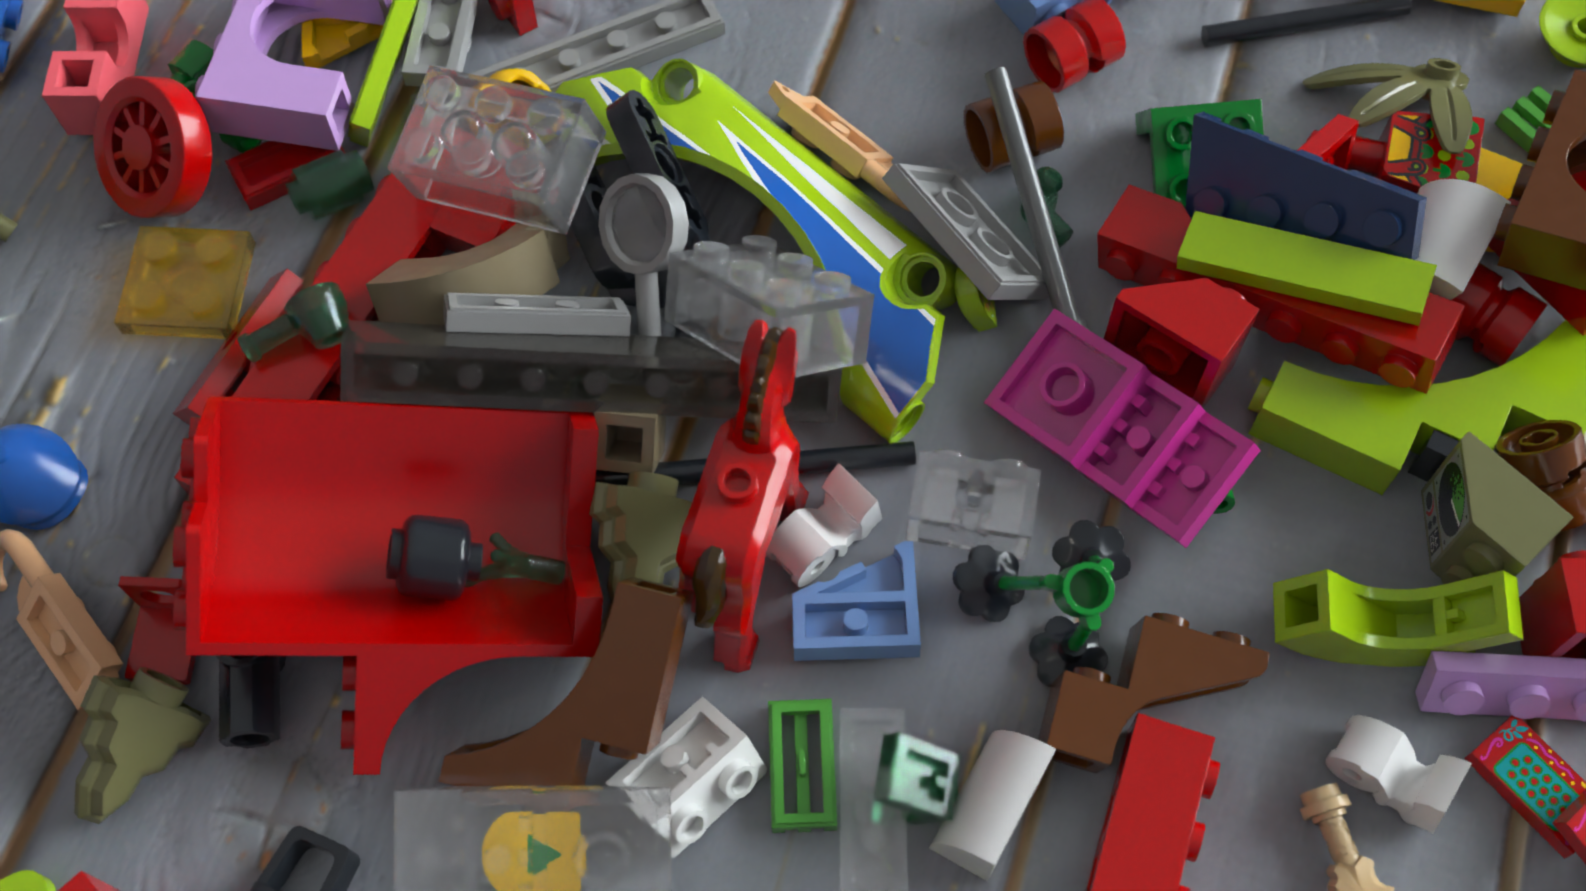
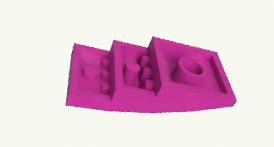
M1055 308L984 401L997 414L1184 548L1188 547L1261 451L1255 442L1207 413L1198 402L1153 375L1144 364Z

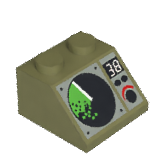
M1470 431L1461 438L1421 490L1430 569L1441 578L1443 584L1502 570L1516 577L1574 518Z

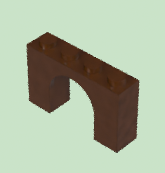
M1575 69L1566 92L1555 89L1551 96L1542 122L1543 124L1551 125V128L1538 127L1527 156V161L1535 162L1536 164L1534 167L1522 165L1510 199L1520 202L1518 206L1505 204L1494 239L1505 241L1497 266L1586 291V191L1572 177L1573 174L1586 170V72Z

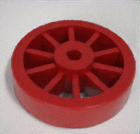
M130 76L118 81L109 89L98 109L93 133L95 162L107 193L123 211L138 218L177 217L190 211L205 191L212 166L211 134L206 117L197 99L184 85L166 77Z

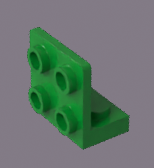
M1262 99L1159 107L1135 113L1136 134H1150L1153 193L1180 202L1184 208L1186 207L1194 114L1205 112L1221 118L1223 123L1242 130L1250 129L1264 135Z

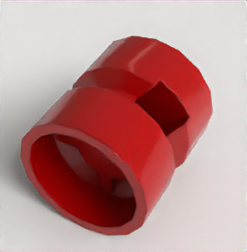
M1083 0L1066 9L1065 19L1060 16H1052L1029 28L1024 33L1023 46L1027 62L1036 79L1046 83L1053 93H1059L1082 81L1087 76V73H1096L1119 61L1125 54L1126 41L1121 22L1106 1Z
M1479 262L1464 291L1452 299V301L1465 305L1455 340L1458 341L1470 337L1473 339V351L1497 366H1501L1506 363L1527 335L1548 303L1521 287L1509 291L1504 289L1503 276Z

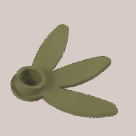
M1431 58L1427 64L1416 67L1390 63L1353 64L1318 73L1303 81L1304 86L1309 89L1384 82L1365 94L1350 112L1348 117L1358 120V127H1366L1422 98L1429 101L1432 124L1439 144L1444 151L1451 154L1462 153L1471 133L1473 124L1472 110L1466 95L1462 91L1467 88L1469 78L1460 71L1461 66L1458 63L1448 59Z

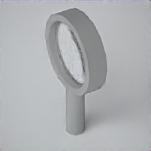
M649 173L630 174L618 178L607 189L600 205L598 226L602 245L611 261L623 271L633 273L635 276L638 340H660L662 337L658 272L669 269L680 258L687 243L689 220L685 202L677 188L663 176Z

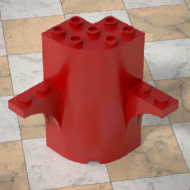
M369 366L368 385L356 384L355 401L208 396L201 417H191L189 438H183L181 477L191 479L189 501H184L182 506L181 526H175L173 536V566L183 567L181 589H176L174 596L173 626L174 630H186V655L343 656L342 691H355V710H342L341 750H354L353 775H380L385 745L399 717L425 689L454 671L482 661L507 657H594L600 644L603 595L590 548L592 517L589 513L595 490L599 429L593 410L501 407L453 400L430 394L407 384L396 375L394 368L389 366ZM417 514L464 520L469 525L471 531V542L483 544V558L479 580H467L461 596L451 601L402 595L397 590L396 579L386 578L387 554L392 528L402 529L404 521L411 515Z

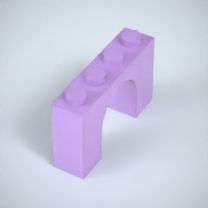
M233 0L232 13L224 32L219 33L215 39L214 55L205 75H201L198 78L195 87V98L204 112L211 131L214 133L339 151L354 109V103L343 72L281 63L269 58L267 53L273 42L284 31L307 20L335 18L384 25L393 0Z

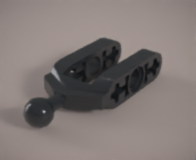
M630 90L607 106L606 115L632 173H649L663 176L677 188L685 202L689 220L687 243L680 258L669 269L658 272L660 308H666L676 329L672 342L674 354L682 363L692 367H699L709 363L716 355L718 340L716 333L710 326L697 321L688 299L691 298L715 249L708 237L709 229L705 215L656 112L641 93ZM564 134L542 149L541 160L544 169L597 280L607 288L611 297L621 298L625 305L636 306L634 274L623 271L612 262L601 241L598 226L599 212L607 189L586 147L575 136ZM640 186L639 188L651 214L665 239L667 223L663 206L654 192L647 187ZM621 221L623 239L630 252L638 258Z

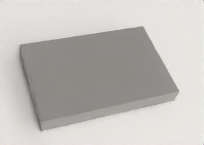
M894 163L883 176L884 182L987 300H1045L1048 296L1039 262L956 170Z

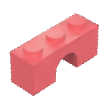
M65 0L63 8L74 27L76 51H52L41 96L68 135H93L96 115L106 93L118 81L135 75L149 11L146 0Z

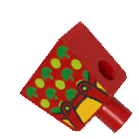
M1398 111L1390 116L1379 140L1356 135L1348 169L1371 173L1372 177L1416 194L1421 186L1435 180L1458 179L1476 183L1485 119L1472 117V129L1464 150L1460 154H1451L1441 148L1430 113Z

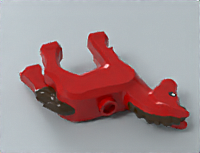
M754 320L747 332L742 348L738 383L741 392L739 410L734 417L724 422L716 433L690 510L683 524L676 553V562L680 570L678 588L694 592L690 609L695 613L694 624L702 629H709L713 626L715 634L713 660L724 663L725 670L736 673L751 668L760 642L758 634L752 629L753 616L766 551L778 521H784L795 510L804 508L809 496V492L799 481L800 443L787 424L784 414V407L792 399L797 369L796 331L790 327H787L784 331L778 327L769 329L764 320Z

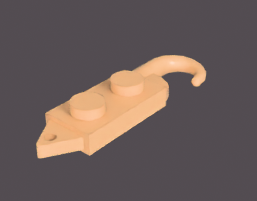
M777 81L772 83L768 94L780 109L777 116L793 128L791 134L794 138L806 146L819 148L831 157V166L840 174L854 180L862 178L891 202L911 212L882 179L893 165L891 162L894 158L815 96H802Z
M3 530L0 532V592L5 591L8 587L3 571V559L7 552L22 573L17 595L19 614L16 620L77 710H82L81 704L93 676L104 675L119 678L118 672L123 662L119 658L115 647L105 638L87 612L82 600L75 595L61 573H53L33 542L19 531Z

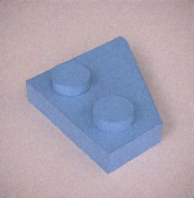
M904 541L895 545L893 555L867 567L862 562H859L840 571L830 581H818L792 593L794 661L920 657L921 640L913 541Z

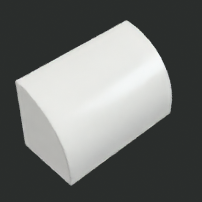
M1441 179L1424 184L1417 192V194L1427 197L1419 258L1415 260L1437 265L1430 293L1452 300L1464 291L1495 234L1505 204H1511V202L1495 191L1473 182L1458 179Z
M1008 730L992 732L929 849L988 882L1045 774L1056 748L1021 733Z

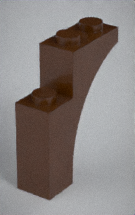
M630 577L617 582L611 612L601 642L582 678L568 696L549 715L527 730L489 742L465 744L445 755L439 782L459 787L458 794L473 801L494 802L497 798L519 803L520 811H570L581 802L594 742L600 743L599 750L602 753L612 757L637 759L639 753L646 755L660 743L694 592L636 577Z

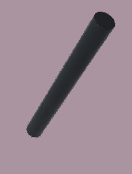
M1360 0L1204 25L1201 29V38L1203 45L1208 47L1408 15L1412 10V0Z

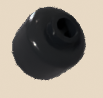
M418 514L411 515L404 521L402 529H391L386 563V578L396 579L397 590L407 597L456 600L463 593L467 580H479L482 567L483 544L471 542V531L469 525L464 520Z

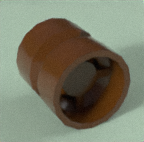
M1039 80L1013 89L1032 157L1061 148L1064 142L1062 116L1058 103L1047 84ZM991 97L966 105L963 112L965 132L970 149L980 168L988 173L1011 165Z
M1547 420L1518 427L1503 435L1496 444L1498 455L1574 517L1561 531L1586 524V469H1584L1586 467V443L1582 428L1576 422L1568 420Z

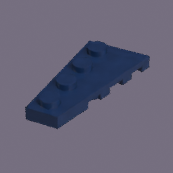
M1205 112L1194 114L1185 207L1191 219L1194 212L1198 211L1415 260L1419 258L1427 197L1356 170H1345L1322 161L1323 157L1302 149L1298 151L1270 141L1269 137L1250 129L1242 130L1223 123L1221 118Z

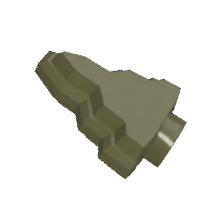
M634 471L629 473L627 485L595 482L589 515L599 523L598 548L610 561L607 590L611 605L613 604L617 582L630 577H636L663 584L664 574L678 567L676 553L679 538L692 504L688 500L676 497L678 480L657 473Z
M140 667L132 682L104 675L93 676L81 704V707L89 716L79 740L88 757L75 781L74 813L78 818L100 824L130 800L143 777L164 771L179 749L192 748L210 723L211 718L203 712L183 703L189 692L188 687L166 674L147 667Z

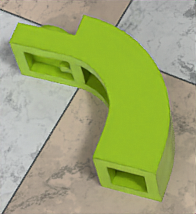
M1329 569L1273 583L1275 643L1318 659L1347 664L1387 667L1426 666L1431 651L1476 653L1475 650L1524 640L1517 577L1504 570L1439 586L1417 589H1386L1366 586L1353 582Z

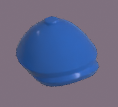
M10 424L0 427V523L35 530H43L59 524L70 515L82 499L89 482L87 469L77 459L71 447L63 438L48 429L30 424Z

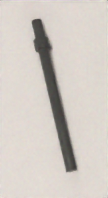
M1005 67L992 69L985 74L986 82L1052 308H1055L1089 330L1087 321L1080 320L1007 69Z

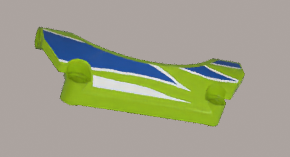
M672 59L666 62L652 80L642 72L630 67L562 82L547 104L534 116L529 126V139L543 149L564 134H571L586 147L596 166L611 161L624 160L626 158L609 124L606 108L610 103L630 90L641 93L656 112L678 160L710 168L732 179L767 206L795 238L812 267L823 292L831 319L837 356L838 389L842 403L889 443H897L904 438L922 416L925 404L921 400L935 383L945 316L937 309H945L957 301L954 280L958 267L717 76L685 59ZM691 79H693V89L691 93L686 98H684V89L686 87V84ZM936 267L940 276L939 285L932 294L926 296L921 287L922 278L929 269Z

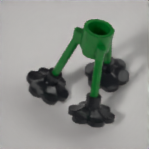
M1079 520L1071 526L1069 536L1058 539L1052 547V557L1060 566L1058 575L1048 574L1043 576H1017L1019 561L1014 554L1008 551L996 552L989 545H977L971 549L968 561L958 564L953 572V583L961 591L958 599L959 607L966 615H982L989 622H1001L1008 616L1010 606L1019 603L1023 599L1025 590L1053 592V598L1059 609L1071 617H1078L1079 622L1074 624L1067 617L1055 616L1046 623L1043 633H1039L1031 639L1029 654L1038 663L1037 676L1044 685L1051 687L1052 682L1065 670L1073 672L1074 667H1087L1103 672L1108 664V655L1098 645V629L1102 624L1099 613L1104 612L1112 603L1115 596L1114 581L1125 578L1131 569V561L1126 553L1122 551L1124 536L1114 526L1099 528L1090 520Z

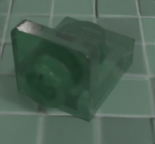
M901 732L883 735L873 800L902 810V821L912 825L952 820L954 804L958 796L957 781L961 755Z

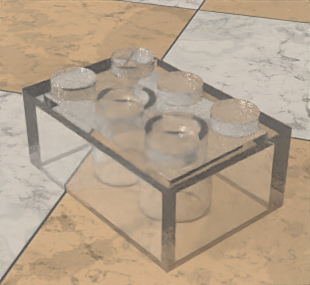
M430 65L387 168L415 198L567 235L606 131L583 98Z
M760 235L745 236L742 238V243L731 245L702 241L695 243L693 250L669 253L664 320L738 364L741 361L742 348L747 332L754 320H764L769 329L778 327L784 331L787 327H790L796 331L798 362L795 377L866 363L874 294L852 284L850 276L840 272L826 271L814 265L813 259L810 256L789 253L777 247L775 239Z

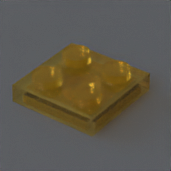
M140 226L114 324L122 334L227 339L238 322L256 245L250 231Z

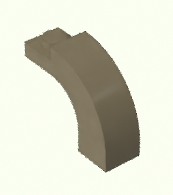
M555 207L537 208L500 236L477 247L440 257L398 260L366 283L385 337L419 336L445 332L443 307L444 294H447V292L518 295L545 294L560 283L557 270L570 260L567 239L561 229Z

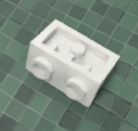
M702 696L662 732L660 743L646 755L639 753L637 759H631L605 783L615 797L652 833L662 849L671 858H674L689 844L697 841L705 833L706 829L738 799L746 796L767 773V768L748 736Z

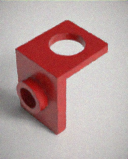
M120 576L118 586L140 606L125 671V678L132 682L140 667H147L166 674L182 684L188 685L191 683L196 655H186V630H174L173 626L174 596L176 589H181L182 579ZM150 591H160V592H165V593H169V594H172V595H162V594H157V593H153V592H150Z

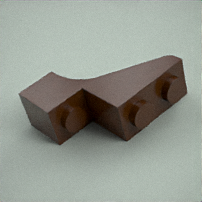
M1153 613L1151 617L1145 615L1129 629L1117 685L1110 684V675L1087 667H1074L1073 672L1065 670L1052 682L1038 740L1056 748L1051 759L1052 761L1096 774L1111 765L1119 735L1135 712L1238 689L1247 684L1249 680L1261 676L1266 671L1270 652L1250 647L1251 640L1237 633L1215 631L1213 635L1190 629L1189 621L1173 614Z

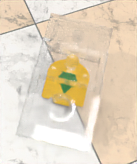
M639 786L395 788L394 891H672L670 787Z

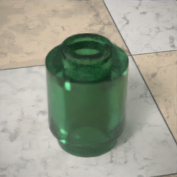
M356 149L345 154L342 150L335 151L291 169L294 181L285 184L298 214L302 215L309 212L314 221L364 201L363 195L374 190L368 169Z

